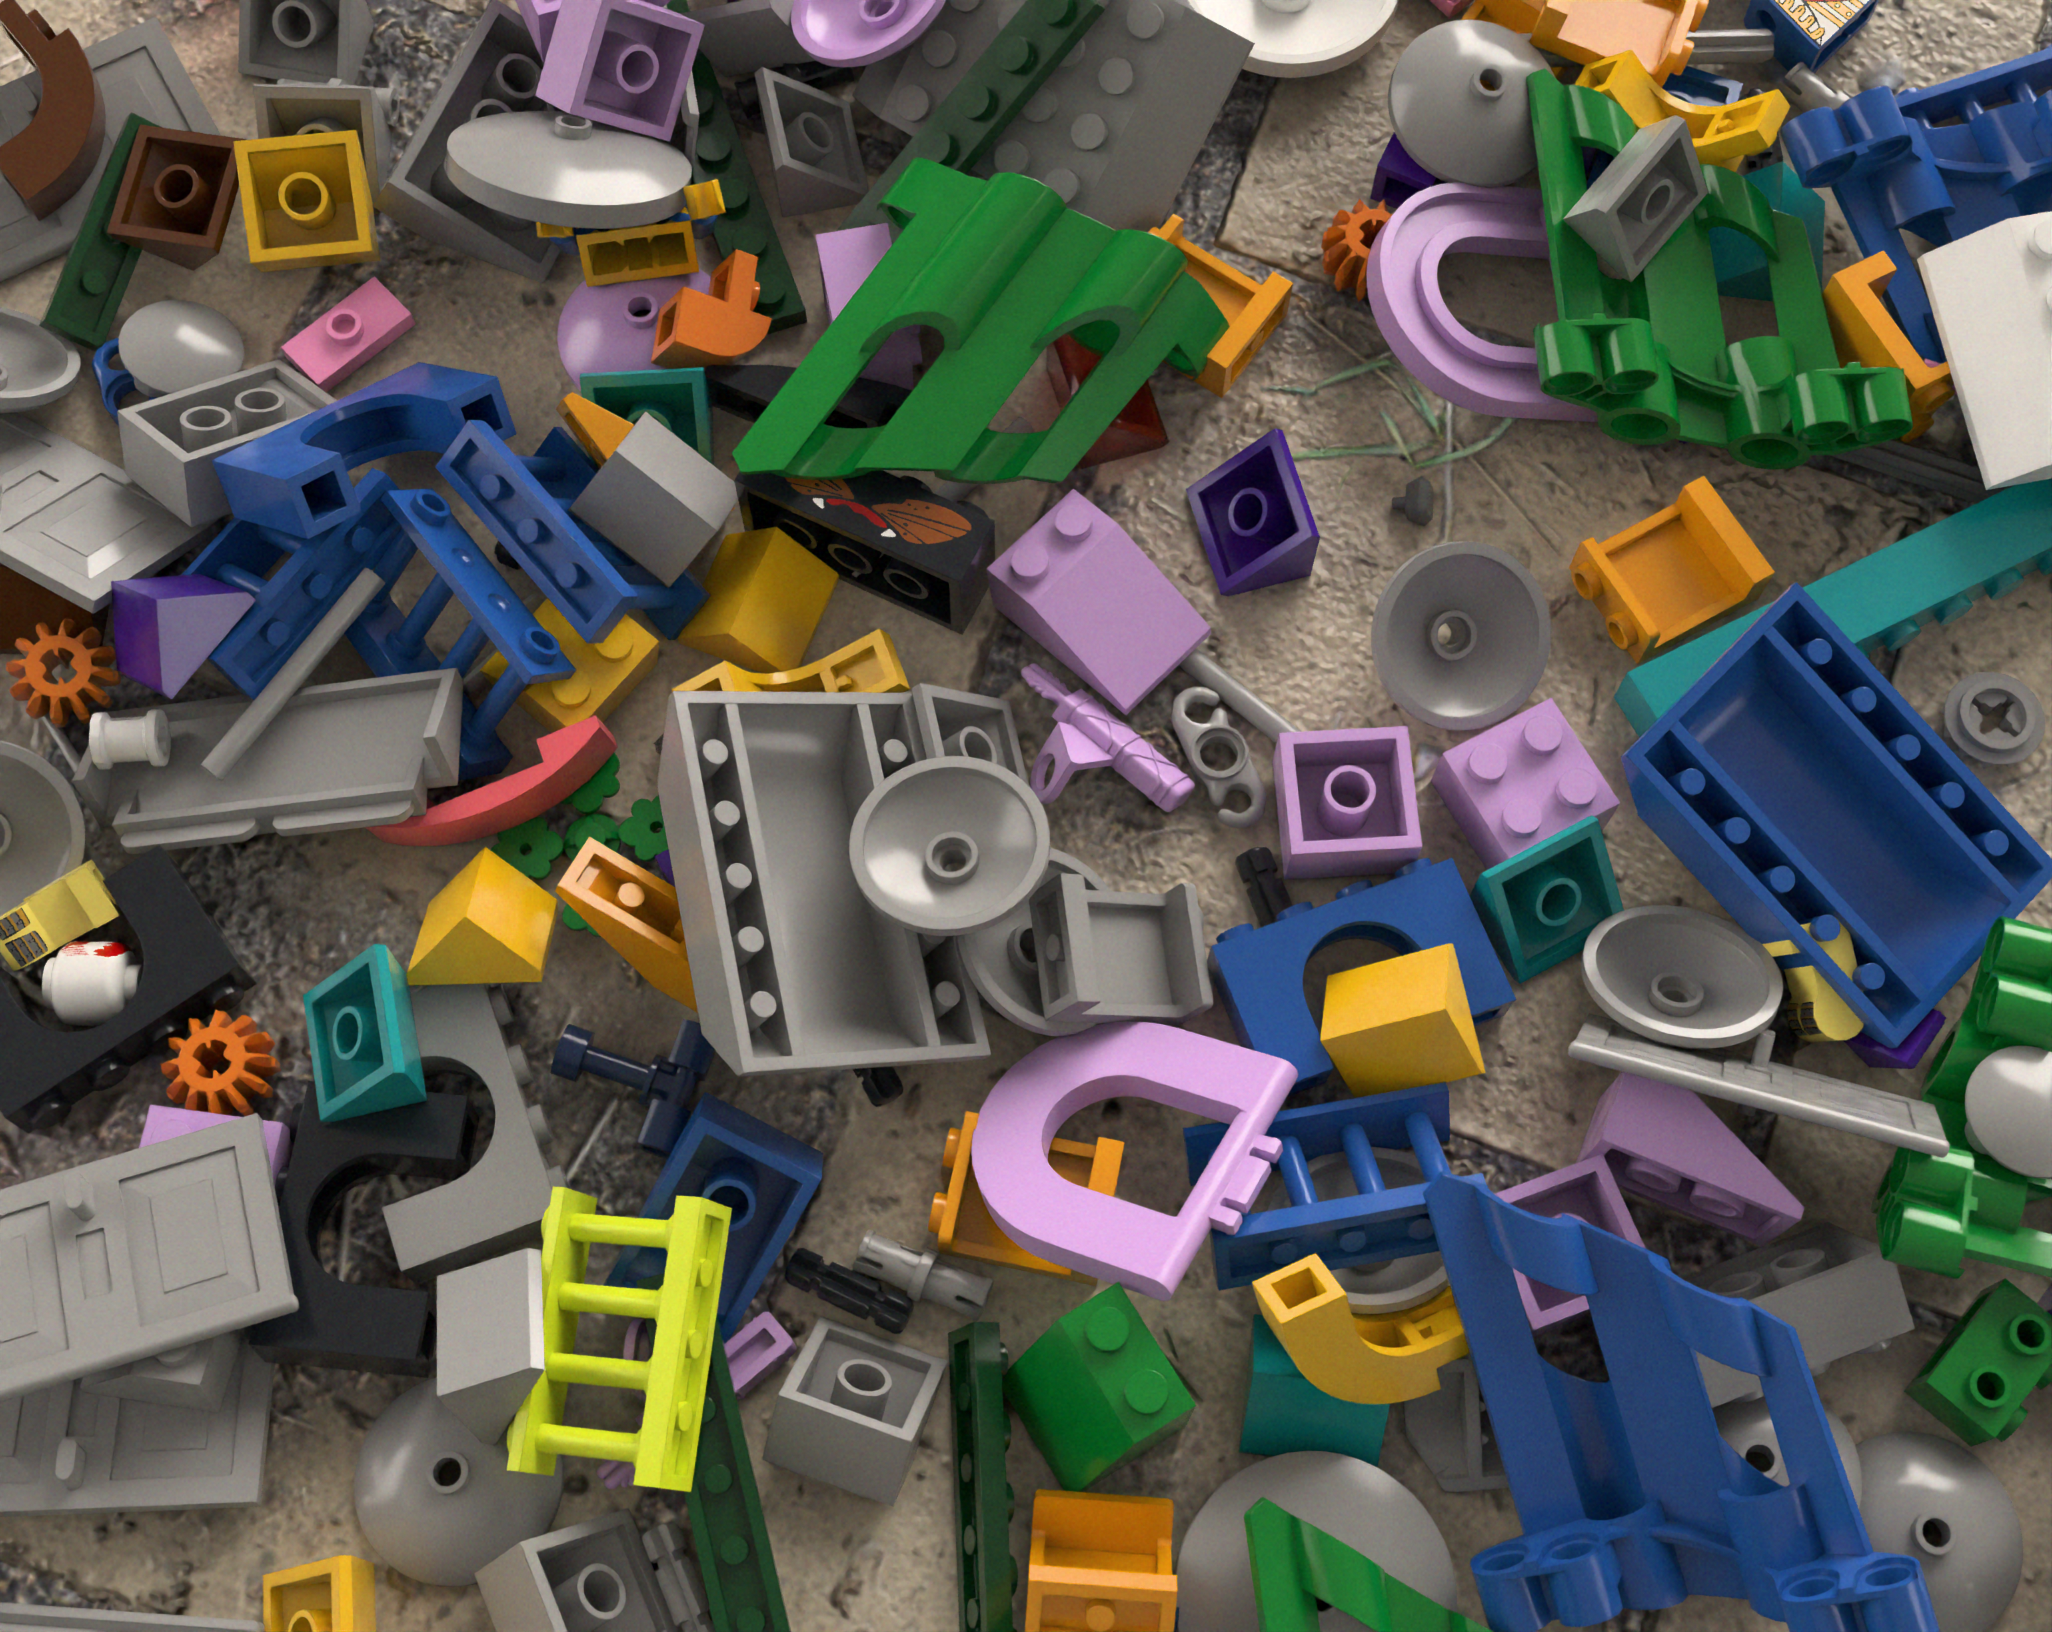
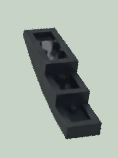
M776 365L707 366L705 376L712 407L755 423L797 368ZM859 377L824 424L852 429L874 428L887 425L912 390Z

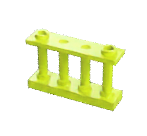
M553 1186L550 1206L546 1209L541 1223V1234L544 1241L541 1268L545 1370L509 1425L507 1432V1448L509 1451L507 1470L554 1476L557 1454L630 1462L635 1467L633 1485L691 1492L732 1208L702 1197L676 1195L674 1214L669 1220L595 1215L598 1198L566 1187ZM590 1243L666 1248L668 1255L663 1285L659 1290L584 1284ZM586 1312L655 1319L657 1329L652 1357L648 1361L573 1354L579 1313ZM568 1383L644 1390L646 1402L642 1428L636 1434L562 1426Z

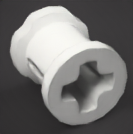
M151 709L146 716L111 718L107 712L94 713L90 719L89 746L93 763L99 770L110 769L117 762L150 761L154 767L167 765L170 758L171 738L165 712L162 709Z

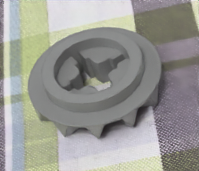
M1980 672L1963 678L1950 690L1946 702L1940 711L1944 715L1946 724L1943 736L1951 737L1959 747V757L1971 756L1982 762L1983 769L1993 765H2006L2008 768H2011L2030 756L2038 748L2044 736L2045 716L2039 700L2025 684L2002 673ZM2001 706L2004 707L2006 711L2001 715L2003 719L1998 725L2000 729L1996 728L1990 733L1986 732L1984 735L1979 732L1981 729L1979 725L1984 719L1982 715L1986 716L1992 711L1996 712Z

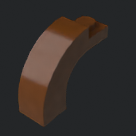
M4 0L0 3V25L6 36L41 76L42 99L38 112L31 123L18 135L0 146V174L35 217L41 221L71 199L92 173L102 150L105 136V104L95 73L80 43L71 30L67 28L56 36L52 28L36 9L26 14L15 0Z

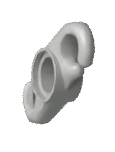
M1206 687L1186 689L1174 699L1171 720L1189 761L1190 770L1195 779L1208 788L1210 802L1215 806H1221L1230 791L1245 792L1251 798L1250 807L1245 812L1234 813L1227 809H1221L1217 814L1219 822L1231 828H1246L1254 825L1264 815L1267 796L1248 753L1247 743L1237 730L1229 726L1227 713L1222 708L1215 709L1207 723L1191 721L1186 713L1187 708L1192 703L1204 702L1208 705L1216 706L1220 699L1218 693ZM1212 743H1222L1234 751L1237 761L1227 770L1215 771L1203 763L1200 756L1201 751Z

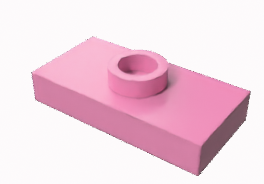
M374 276L281 346L286 358L306 379L327 393L416 325L412 314Z

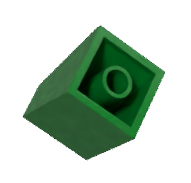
M1119 1282L1059 1318L1008 1369L1006 1378L1002 1383V1391L1063 1491L1085 1492L1184 1429L1196 1407L1195 1402Z

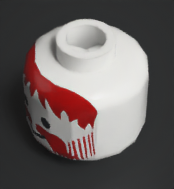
M70 942L59 951L57 957H51L44 967L42 976L44 1003L48 1009L55 1011L60 1021L64 1024L72 1026H100L115 1017L130 1002L140 984L144 965H138L132 949L123 943Z

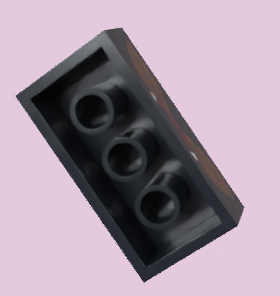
M871 470L865 475L836 480L793 479L777 476L772 473L743 475L739 471L734 480L745 532L778 527L839 574L840 580L961 635L965 632L989 588L986 569L995 561V520L989 518L985 511L973 503L963 500L955 503L933 493L925 483L917 478L906 475L899 478L883 470ZM856 571L861 574L855 577L852 573Z

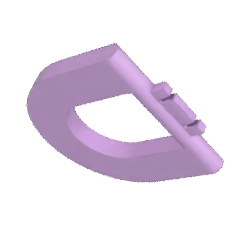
M1453 182L1428 187L1408 198L1378 232L1368 256L1366 270L1367 291L1372 313L1385 341L1405 368L1436 394L1474 412L1499 417L1598 422L1596 412L1586 407L1553 398L1541 391L1535 348L1496 345L1476 337L1461 326L1452 316L1441 297L1438 287L1437 269L1440 258L1457 252L1541 258L1549 260L1552 272L1541 189L1509 186L1488 188Z
M1131 1021L1095 1025L1081 1033L1054 1038L1039 1046L1013 1065L990 1091L979 1112L977 1126L973 1131L971 1152L976 1180L987 1210L1005 1235L1031 1254L1111 1284L1119 1282L1123 1288L1151 1298L1168 1301L1174 1294L1211 1228L1225 1232L1227 1235L1236 1234L1243 1222L1240 1212L1248 1213L1271 1173L1270 1162L1276 1163L1283 1152L1282 1142L1275 1137L1265 1136L1296 1082L1298 1071L1290 1062L1282 1058L1158 1023ZM1129 1096L1156 1101L1230 1124V1127L1177 1217L1076 1185L1058 1175L1048 1163V1153L1051 1142L1061 1125L1074 1113L1092 1103L1113 1097Z

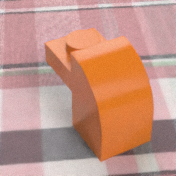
M736 249L711 272L708 295L683 286L659 309L651 363L667 369L704 367L705 371L706 367L711 365H735L753 350L766 336L772 319L753 312L760 293V284L754 281L758 257Z

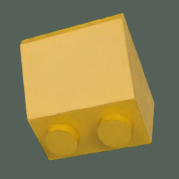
M356 130L233 141L250 263L259 271L272 272L380 261L373 203Z
M547 598L533 613V616L544 630L556 638L560 650L575 667L576 671L570 679L526 685L515 703L551 733L595 715L603 723L658 664L659 641L625 614L603 643L587 644L549 598ZM498 650L480 669V672L495 685L509 663Z

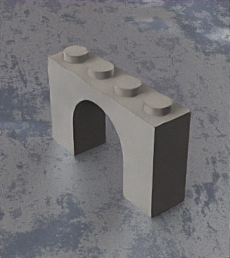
M489 983L431 985L410 993L423 1077L439 1073H453L473 1078L490 1090L495 1106V1127L491 1142L483 1157L470 1171L448 1184L382 1207L400 1270L415 1284L542 1237L541 1223L546 1209L550 1206L552 1187H566L570 1189L562 1166L558 1165L550 1168L543 1145L553 1142V1135L542 1105L538 1104L530 1107L523 1084L534 1081L522 1045L510 1046L504 1025L513 1022L514 1017L501 984L492 988Z

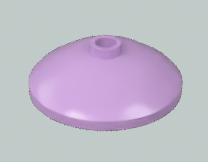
M794 0L791 9V25L799 44L816 61L833 67L865 66L890 58L914 43L935 21L946 0Z
M699 269V272L592 287H587L584 280L567 300L560 316L557 334L562 363L570 380L581 392L580 374L667 369L651 363L659 309L683 286L708 295L711 277ZM639 311H650V313L644 317L632 316L634 313Z

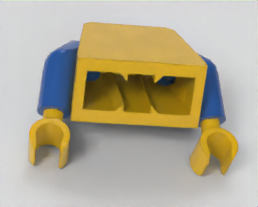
M717 179L683 187L687 203L684 208L675 215L655 223L625 228L595 229L565 227L536 222L537 237H549L566 254L580 255L587 287L699 272L694 239L699 240L710 236L715 229L718 214L726 213Z

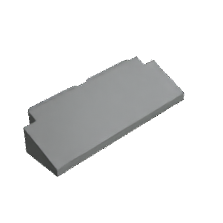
M457 668L300 687L222 781L202 767L201 763L254 700L245 695L110 711L107 713L111 718L146 716L151 709H162L168 720L171 738L170 758L167 765L154 767L150 761L117 762L110 769L99 770L92 761L88 744L72 782L99 826H113L121 839L120 842L123 848L129 854L147 853L159 844L166 851L242 842L258 834L277 832L281 836H295L401 823L412 816L426 815L427 789L458 785L463 680Z

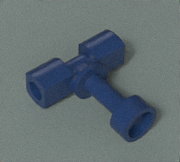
M683 1019L669 1058L656 1054L651 1066L592 1046L595 1032L568 1024L555 1052L551 1074L577 1082L582 1072L585 1071L640 1090L641 1094L638 1104L649 1107V1111L637 1139V1148L649 1154L668 1159L691 1117V1111L686 1108L696 1081H705L716 1052L702 1035L700 1023Z

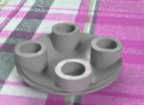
M166 300L147 305L128 318L119 335L118 343L121 360L128 372L134 377L135 387L142 394L149 397L168 395L237 373L244 359L243 340L234 324L217 310L193 301Z
M2012 1046L1998 1050L1979 1063L1969 1078L1965 1092V1110L1968 1120L1965 1126L1967 1141L1974 1150L1982 1154H1989L1995 1161L2013 1172L2028 1177L2052 1180V1052L2032 1046Z

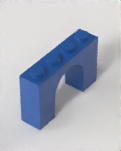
M418 362L213 459L212 463L235 518L310 539L362 512L347 471L367 462L403 452L432 451L445 454L468 420L486 421L502 441L517 433L498 377Z
M1430 858L1419 859L1398 869L1394 873L1396 878L1376 886H1373L1371 880L1359 881L1337 892L1335 895L1337 900L1314 908L1312 902H1302L1277 914V922L1256 930H1254L1250 923L1242 924L1216 937L1218 944L1211 946L1207 964L1239 1044L1244 1048L1282 1058L1290 1062L1297 1069L1298 1078L1287 1097L1326 1083L1334 1068L1327 1051L1320 1041V1034L1308 1009L1303 992V973L1306 964L1320 950L1333 943L1350 939L1370 940L1393 949L1401 956L1449 943L1454 944L1474 1027L1504 1016L1516 1001V997L1453 858L1436 864H1432Z

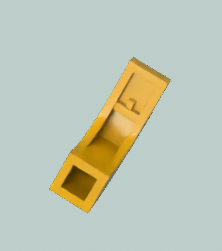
M1632 49L1586 64L1575 82V85L1589 87L1606 95L1620 105L1632 118L1637 131L1674 115L1685 119L1699 165L1711 164L1724 167L1733 172L1737 171L1745 154L1747 156L1757 155L1774 143L1777 138V132L1791 107L1779 89L1723 106L1708 107L1685 102L1661 88L1650 76Z
M877 629L816 662L788 671L752 673L727 661H723L674 687L672 692L904 693L910 690L890 634Z
M1316 1253L1252 1282L1257 1302L1265 1321L1299 1371L1318 1389L1344 1401L1376 1405L1408 1401L1425 1396L1441 1389L1437 1368L1470 1353L1450 1285L1435 1297L1408 1309L1382 1314L1351 1313L1347 1294Z

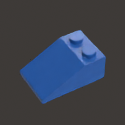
M704 1092L673 1147L638 1218L669 1220L674 1214L676 1195L702 1197L732 1208L717 1309L725 1344L730 1340L822 1180L823 1153L721 1099ZM623 1245L603 1286L638 1289L636 1280L665 1273L668 1255L666 1248Z

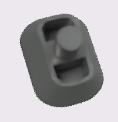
M1420 476L1406 485L1405 497L1392 498L1393 510L1405 509L1408 521L1426 526L1433 518L1434 491L1430 481Z

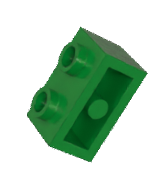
M2006 1278L1980 1291L1904 1392L1970 1447L1995 1438L2000 1442L2005 1441L2026 1418L2028 1410L2021 1403L2033 1387L2036 1386L2041 1390L2052 1382V1315Z

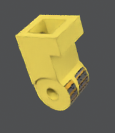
M92 859L23 899V903L0 916V953L13 971L32 964L93 928H98L121 915L122 910L103 883L105 878Z
M1838 920L1840 933L1836 939L1827 942L1815 940V942L1852 980L1853 971L1857 967L1850 933ZM1810 923L1802 924V928L1811 936ZM1790 940L1762 944L1772 957L1800 953ZM1813 966L1784 969L1789 992L1792 996L1788 1006V1021L1792 1030L1801 1039L1808 1042L1843 1041L1856 1036L1864 1026L1862 1021Z

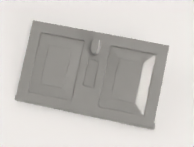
M153 17L83 49L102 91L106 125L103 146L98 161L86 182L75 195L57 210L39 221L0 174V283L71 250L123 123L131 112L162 128L221 136L157 17ZM36 70L0 86V146L22 132L38 112L42 99V80Z
M17 412L0 413V563L94 614L111 603V581L149 578L203 541L220 532L222 528L221 521L218 520L214 523L190 527L130 479L124 469Z
M1589 1013L1576 1040L1572 1041L1568 1048V1055L1573 1059L1739 1103L1737 1112L1747 1116H1754L1756 1108L1941 1158H1945L1949 1152L1950 1145L1946 1140L1934 1104L1769 1061L1776 1032L1769 1029L1759 1032L1756 1036L1752 1055L1749 1056L1723 1048L1695 1050L1662 1045L1632 1033L1613 1019Z
M258 1113L0 1189V1402L293 1313L299 1308V1302L294 1295L263 1121Z
M244 1334L219 1413L84 1393L80 1388L84 1377L0 1402V1517L261 1507L275 1363L265 1362L248 1345L249 1339H246Z

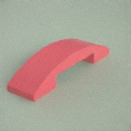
M595 715L536 739L543 762L439 805H435L427 798L426 815L412 816L397 824L365 828L385 843L403 846H441L488 837L531 820L563 801L585 784L607 762L618 746L612 733Z

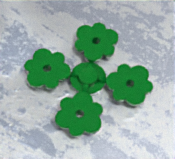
M613 753L607 762L591 777L589 782L583 784L573 794L560 802L563 805L573 803L577 811L587 814L571 824L566 832L564 842L559 834L549 831L548 824L543 818L535 817L526 823L524 822L513 828L498 832L497 837L500 843L495 844L491 851L529 879L532 877L536 880H543L551 874L552 865L550 862L557 860L562 855L564 849L568 857L574 861L589 837L618 854L621 849L622 840L626 846L635 848L636 856L643 862L653 861L656 855L668 849L659 795L652 802L648 799L635 801L631 807L633 816L624 820L620 828L611 818L602 814H594L602 807L604 797H613L620 790V783L615 777L620 769V760ZM658 828H662L659 833H655ZM528 850H531L528 855H524ZM568 904L564 907L562 919L569 929L573 931L588 929L593 936L601 937Z

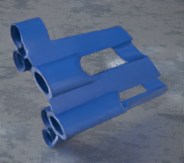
M1879 86L1850 98L1838 109L1832 110L1831 107L1826 106L1807 111L1787 122L1780 130L1781 137L1802 188L1831 187L1864 259L1884 250L1896 266L1897 270L1882 294L1894 322L1922 360L1926 358L1939 363L1946 362V355L1930 303L1899 228L1907 230L1937 247H1942L2008 218L2052 211V89L2040 96L2035 102H2019L1987 110L1973 118L1969 124L1922 129L1920 123L1914 118L1902 117L1891 88Z
M1441 1171L1423 1192V1196L1523 1531V1535L1477 1553L1470 1560L1476 1587L1488 1627L1491 1631L1535 1632L1547 1626L1552 1620H1560V1623L1567 1627L1591 1626L1612 1619L1623 1608L1631 1610L1669 1608L1682 1603L1688 1595L1749 1600L1751 1609L1763 1617L1787 1623L1789 1632H1940L1918 1559L1906 1555L1873 1551L1795 1327L1742 1297L1729 1298L1717 1295L1681 1279L1672 1273L1668 1259L1612 1233L1562 1213L1560 1218H1547L1527 1212L1505 1202L1493 1194L1485 1184L1445 1171ZM1513 1269L1556 1289L1586 1296L1610 1377L1608 1382L1597 1383L1572 1376L1557 1369L1537 1353ZM1695 1351L1718 1363L1759 1376L1790 1485L1782 1486L1764 1475L1741 1457L1720 1436Z

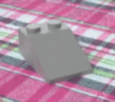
M278 359L118 410L125 473L190 527L214 523L222 516L233 512L212 460L337 400Z

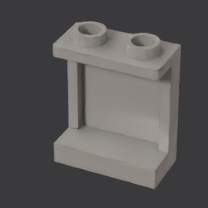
M1060 873L1038 888L1029 899L1045 1021L1082 1023L1131 1021L1179 1026L1213 1006V976L1207 964L1203 938L1204 918L1198 906L1194 884L1180 883L1163 894L1086 890L1084 875Z

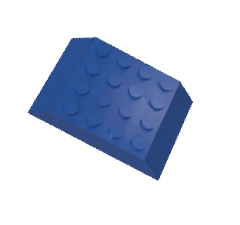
M1797 582L1790 585L1621 756L1638 816L1749 936L1761 944L1790 940L1797 947L1800 953L1773 957L1777 966L1784 974V969L1813 966L1862 1021L1864 1026L1860 1032L1888 1048H1897L1979 959L1983 953L1987 936L1994 921L1999 916L2015 919L2052 879L2051 857ZM1838 920L1850 933L1857 963V967L1853 971L1852 980L1815 942V940L1827 942L1836 939L1840 933ZM1810 923L1811 936L1802 928V924Z

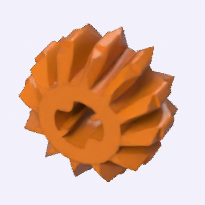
M1361 199L1353 206L1352 213L1339 209L1337 215L1333 218L1332 227H1328V230L1323 235L1321 248L1324 254L1322 262L1324 274L1336 276L1334 284L1336 285L1337 292L1349 287L1356 289L1355 295L1358 302L1368 292L1366 270L1372 244L1378 232L1393 215L1387 212L1384 199L1376 206V209H1369Z
M65 618L60 624L58 635H54L46 623H38L36 625V633L41 640L35 645L24 638L16 639L15 646L26 659L12 660L6 663V671L11 676L20 679L12 685L9 691L16 701L29 700L26 713L30 717L37 720L49 712L54 726L62 728L68 722L70 710H73L79 720L86 724L90 723L92 717L87 707L92 701L100 707H111L113 701L101 687L119 685L121 683V675L118 671L107 668L116 660V651L112 646H99L102 635L96 628L90 627L78 635L75 622L72 619ZM69 662H71L70 665L76 671L75 677L67 683L62 677H59V681H57L52 675L53 670L59 664H63L66 669H69Z
M215 1010L208 1028L199 1019L189 1018L188 1029L192 1035L186 1041L180 1037L168 1038L169 1047L179 1057L160 1064L162 1074L174 1080L166 1089V1093L176 1104L185 1103L186 1110L231 1116L233 1107H235L245 1117L254 1114V1106L250 1099L255 1094L262 1098L273 1097V1088L263 1078L281 1071L280 1062L275 1057L268 1055L275 1047V1042L267 1032L256 1033L257 1023L251 1017L241 1015L232 1022L231 1017L225 1011ZM219 1061H222L225 1065H229L230 1062V1066L224 1074L221 1075L216 1070L213 1071V1068Z

